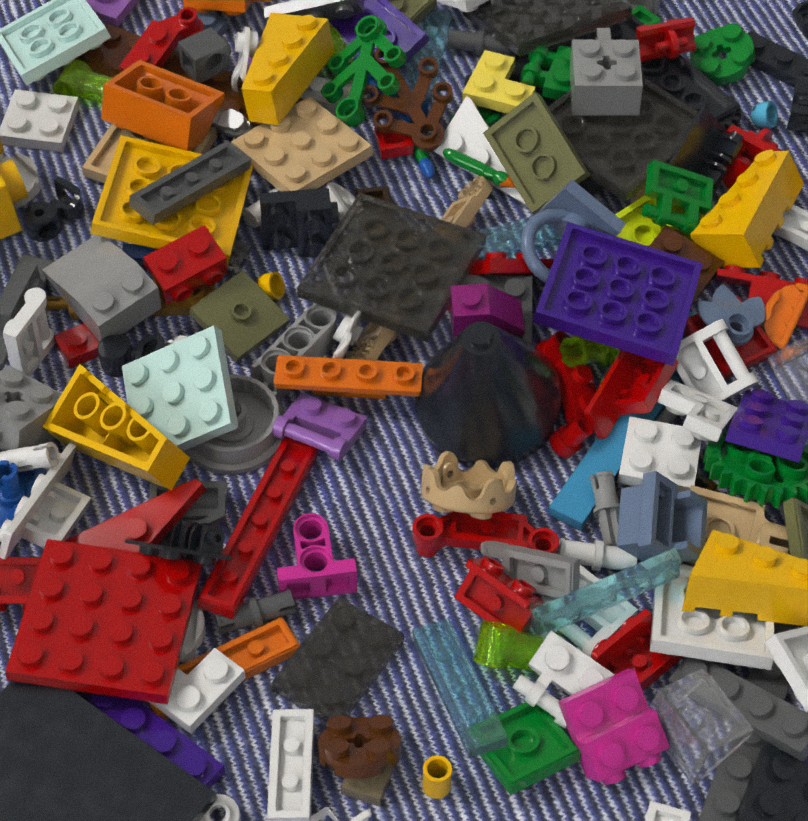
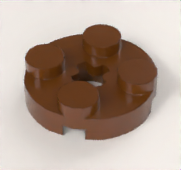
M336 715L328 720V728L320 734L318 739V753L321 765L325 768L327 763L334 767L335 775L344 778L364 779L382 774V766L392 761V767H394L401 758L400 734L393 727L392 718L386 715H375L371 718H350L345 715Z

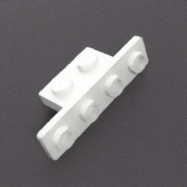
M69 442L62 453L59 452L58 464L54 467H48L46 475L42 473L38 475L32 486L31 496L29 498L23 496L15 510V518L12 521L6 519L1 526L0 558L6 560L21 538L42 548L45 547L47 539L66 541L88 509L91 497L61 484L71 468L77 447L75 444Z

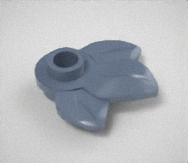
M721 284L716 289L711 302H697L698 314L706 325L724 319L729 328L726 332L735 346L747 344L753 336L754 328L760 326L765 318V307L761 297H752L741 303L724 284Z

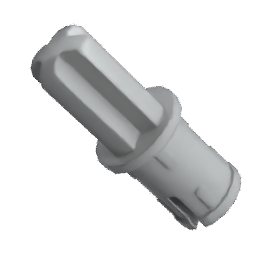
M612 471L597 472L596 475L592 474L589 476L596 506L593 509V513L598 515L604 545L616 546L620 503L616 494L614 473Z

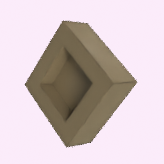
M390 762L382 766V774L364 779L344 778L341 785V795L381 806L393 773L392 763Z

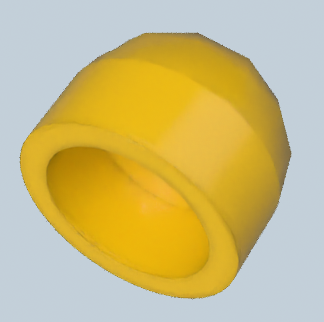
M269 272L258 277L257 285L272 300H278L284 296L285 283L280 273Z

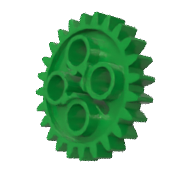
M728 429L718 442H708L703 459L705 463L704 471L710 472V480H719V489L730 488V496L744 495V502L747 503L751 499H755L761 507L765 505V502H771L776 509H779L780 503L792 497L807 504L808 444L805 445L800 462H795L727 442L725 440Z

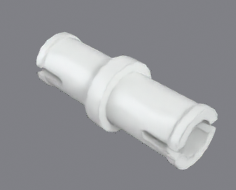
M561 538L558 547L559 555L580 559V565L591 566L592 571H600L601 568L635 573L638 558L617 546L604 545V541L601 540L587 543Z

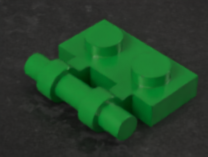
M539 39L537 44L531 48L528 56L530 62L522 70L521 83L543 87V97L571 103V47L559 45L557 52L553 53L548 50L549 42L545 39ZM541 67H548L550 70L549 72L543 71Z
M653 160L647 165L645 196L657 199L656 206L646 203L642 208V216L652 219L654 224L660 226L672 225L678 227L680 232L690 235L700 224V220H698L699 213L706 214L711 210L714 179ZM672 204L682 207L683 214L673 212Z

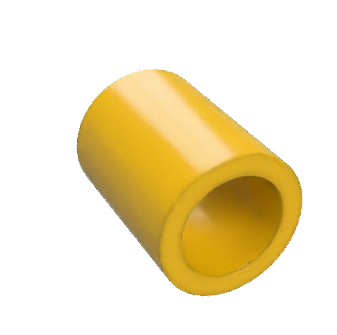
M436 755L429 757L424 762L422 788L424 793L430 798H444L451 790L452 765L447 758Z

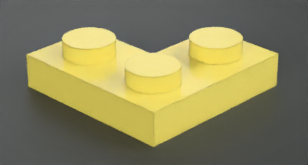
M484 50L462 92V102L467 96L477 106L509 113L535 92V87L509 80L515 68V57Z

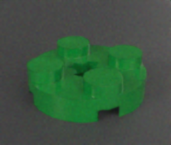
M731 23L724 27H717L694 37L696 51L690 52L691 64L709 80H712L715 85H726L740 80L748 73L747 68L751 65V62L754 64L756 54L753 41L746 32L741 30L738 24ZM722 52H728L725 59H721L717 55Z

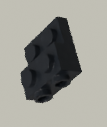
M329 188L259 193L263 250L298 248L299 258L333 255V246H339L338 225H332V223L339 222L337 202H331Z

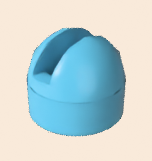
M772 101L756 104L750 114L752 123L760 128L775 127L778 121L776 104Z

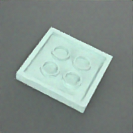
M51 0L0 29V45L26 86L32 82L42 80L51 71L60 66L70 64L76 57L100 47L103 42L111 38L106 27L86 0Z
M213 325L122 366L127 404L182 451L239 428L222 331Z

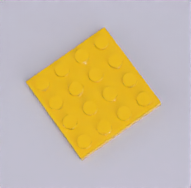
M121 135L91 223L90 234L159 249L205 225L227 257V265H229L253 166H250L249 170L153 225L129 206L130 195L202 154Z

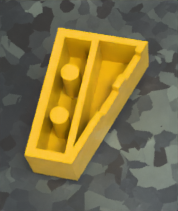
M713 529L689 575L682 611L694 613L695 607L720 610L719 616L732 617L733 611L757 614V620L808 626V559L798 558L774 550L769 546H762L732 534Z

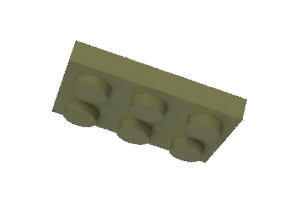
M536 92L483 132L532 214H537L543 205L570 180H574L579 184L590 176V173L542 96Z

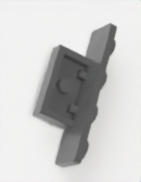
M23 255L0 296V369H3L8 360V353L3 338L4 327L10 319H14L24 306V294L27 290L36 287L45 289L49 280L42 273V269L53 263L54 261Z

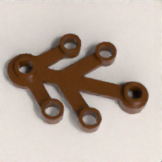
M378 48L374 52L373 58L387 73H393L399 80L400 88L396 92L399 98L386 96L379 93L375 86L366 85L362 105L367 108L379 107L409 115L413 123L394 120L389 111L380 110L373 116L375 129L380 133L392 132L411 137L414 145L423 151L436 150L442 144L445 136L444 128L440 121L447 104L453 99L451 85L447 82H439L434 85L432 90L434 103L426 118L421 108L432 80L439 73L436 59L425 57L419 61L420 75L412 93L399 67L391 68L385 60H381L384 57V53ZM426 66L434 67L430 71L423 70ZM440 91L448 92L445 96L437 95ZM367 94L375 95L371 99L364 98ZM381 119L389 120L386 124L378 123ZM427 131H432V132H433V133H432L431 135H429V136H425V135L422 134V133L427 132Z

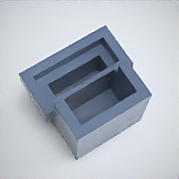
M657 471L643 473L642 485L621 488L616 546L651 567L657 566L658 561L680 563L698 560L705 546L708 501L692 490L678 492V485Z

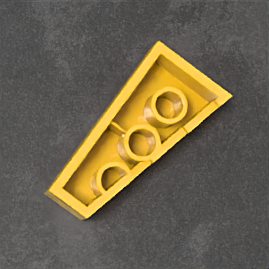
M270 13L241 87L250 122L279 125L335 51L327 18H318L312 15L299 16Z
M765 150L755 157V161L744 173L738 176L734 185L719 198V202L700 220V224L690 234L695 244L724 261L722 267L735 265L743 268H760L763 264V251L770 250L774 242L772 238L774 230L781 229L785 221L783 213L792 208L804 185L790 152Z
M81 364L77 367L42 426L43 429L65 446L71 442L77 446L76 451L171 491L190 459L187 454Z

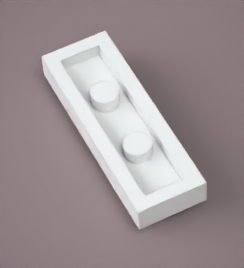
M314 709L273 710L267 821H311Z

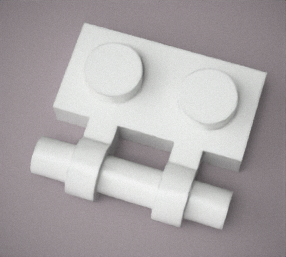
M550 631L527 665L540 674V676L533 683L521 674L512 688L525 696V702L532 707L538 705L555 717V723L565 728L567 725L558 704L559 700L545 691L550 682L568 695H573L615 674L553 631Z

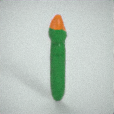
M449 148L443 150L444 157L450 162L478 176H483L487 180L493 181L497 186L515 188L514 183L506 172L497 171L457 150Z

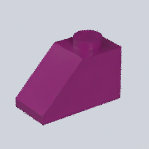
M487 283L450 286V315L453 338L468 325L478 321L489 322L513 335H525L521 300Z

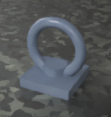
M570 180L545 203L540 211L530 218L522 232L521 250L523 258L531 272L544 283L547 281L550 269L541 262L535 249L536 234L542 226L549 224L563 236L567 222L617 236L626 224L574 180Z

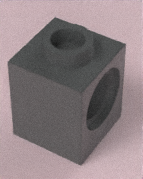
M212 27L178 42L180 66L194 81L202 83L230 69L229 55L231 54V47L225 37H220Z

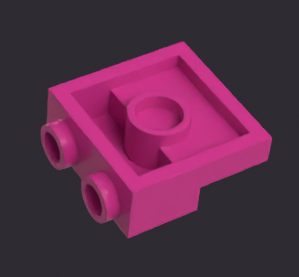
M626 669L558 701L571 739L581 751L580 762L585 776L597 782L602 781L604 785L617 783L626 777L625 769L636 764L640 768L652 766L661 761L660 752L670 748L656 710L648 707L635 670Z

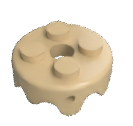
M444 451L439 456L434 467L424 464L421 494L427 502L432 504V509L435 511L469 513L473 518L489 519L492 517V513L507 510L515 502L517 480H515L514 464L511 461L502 462L497 472L491 469L489 464L482 459L476 461L469 470H461L458 467L455 454L451 451Z

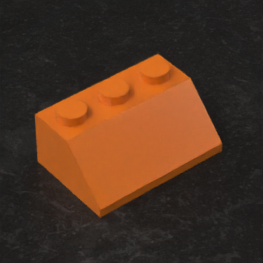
M138 60L104 83L101 119L114 124L117 128L127 129L140 134L147 140L191 151L204 141L212 121L224 100L225 93L145 61Z

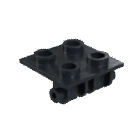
M702 106L679 147L675 150L669 164L714 179L713 192H717L724 175L728 173V169L722 164L732 166L733 161L729 157L736 158L738 152L743 147L742 140L744 137L735 131L729 134L705 106Z
M178 521L171 530L170 546L125 539V543L139 545V552L141 554L158 555V557L179 561L188 559L194 563L215 566L216 558L232 560V556L222 555L225 535L220 527L214 525L208 526L202 523Z

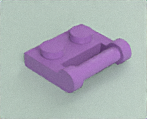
M301 392L284 415H279L276 418L272 434L280 439L288 437L329 453L330 458L341 461L366 429L367 417Z

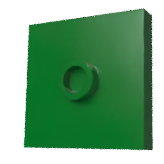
M527 702L467 730V740L510 796L581 760V751L561 726L554 722L555 719L552 715L538 705L532 707Z

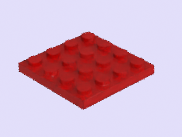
M47 539L5 671L7 680L168 705L202 573V564L194 563L188 559L179 561L161 558L158 555L152 556L141 554L140 552Z

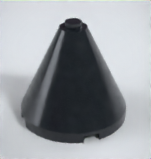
M478 321L468 325L431 357L423 368L421 395L415 396V408L419 426L433 448L440 454L444 451H451L457 459L470 463H476V461L482 459L489 464L490 468H499L501 463L505 461H511L515 464L537 452L553 434L554 425L562 407L560 381L554 366L545 354L528 341L485 321Z

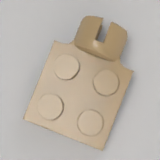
M693 485L690 486V490L708 501L705 544L714 529L762 546H769L786 554L790 553L786 526L769 522L765 518L766 504L761 507L758 502L749 501L746 503L743 498ZM697 560L680 563L694 566Z

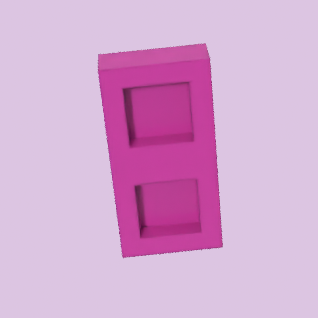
M307 513L297 518L293 527L297 565L277 568L279 593L290 589L293 600L357 592L355 558L333 561L326 520L315 513ZM320 569L321 571L313 572V571H310V570Z

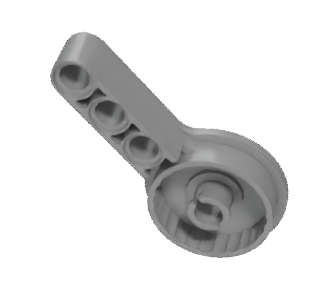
M320 303L310 306L250 366L251 377L229 374L239 428L183 451L190 457V461L200 468L213 473L233 475L256 470L272 460L282 439L273 436L272 428L276 418L279 415H284L285 411L281 402L292 390L274 387L277 356L324 357L337 342L333 339L337 330V314L334 308Z

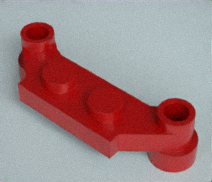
M185 7L178 12V15L159 22L152 20L120 64V72L138 60L161 68L179 41L205 30L196 10L192 7Z
M557 331L548 340H542L536 347L550 360L560 381L561 397L567 424L556 430L550 436L549 441L556 454L568 459L581 449L582 442L594 432L584 416V411L594 396L596 387L591 367L586 366L572 350L573 342L570 336L563 331Z
M455 511L441 518L432 514H423L414 520L412 526V537L416 543V551L420 556L426 558L435 556L439 549L446 546L481 550V544L485 541H499L509 545L512 544L554 554L558 553L559 537L553 530L548 528L535 529L527 522V515L497 512L492 513V517L489 519H477L471 517L469 513Z

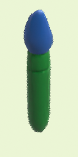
M414 145V154L419 163L418 167L426 178L431 179L435 174V167L429 158L428 151H423Z

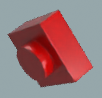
M374 127V137L381 159L414 154V144L411 137L392 132L380 133Z
M84 323L54 335L55 345L69 369L99 357V342Z

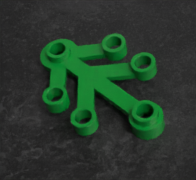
M374 15L363 17L355 27L356 38L339 54H335L329 59L328 68L336 77L332 81L325 83L321 89L322 96L329 103H336L343 96L344 91L342 88L353 79L349 97L341 100L335 109V114L339 120L350 127L359 126L365 119L362 99L369 73L377 81V86L386 96L395 94L400 88V82L395 75L390 72L387 73L373 58L375 46L384 53V59L391 68H398L406 61V54L400 46L393 45L385 37L387 32L386 23ZM360 51L359 57L350 64L348 60Z

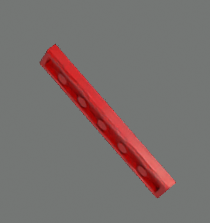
M288 437L282 439L222 551V555L232 556V560L218 559L197 598V608L231 619L235 618L319 455V449Z

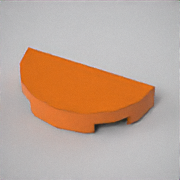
M798 283L785 286L776 291L765 305L764 332L774 346L783 352L808 300L807 284Z

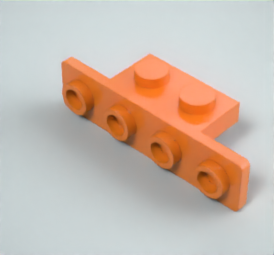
M279 355L276 361L274 387L278 389L313 390L314 395L371 399H386V395L418 397L421 395L423 364Z

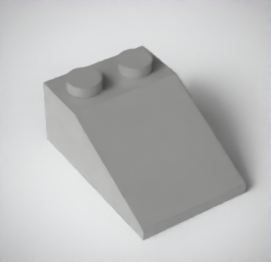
M95 235L42 269L44 276L99 342L109 335L124 334L162 308L158 286L135 260L106 237Z

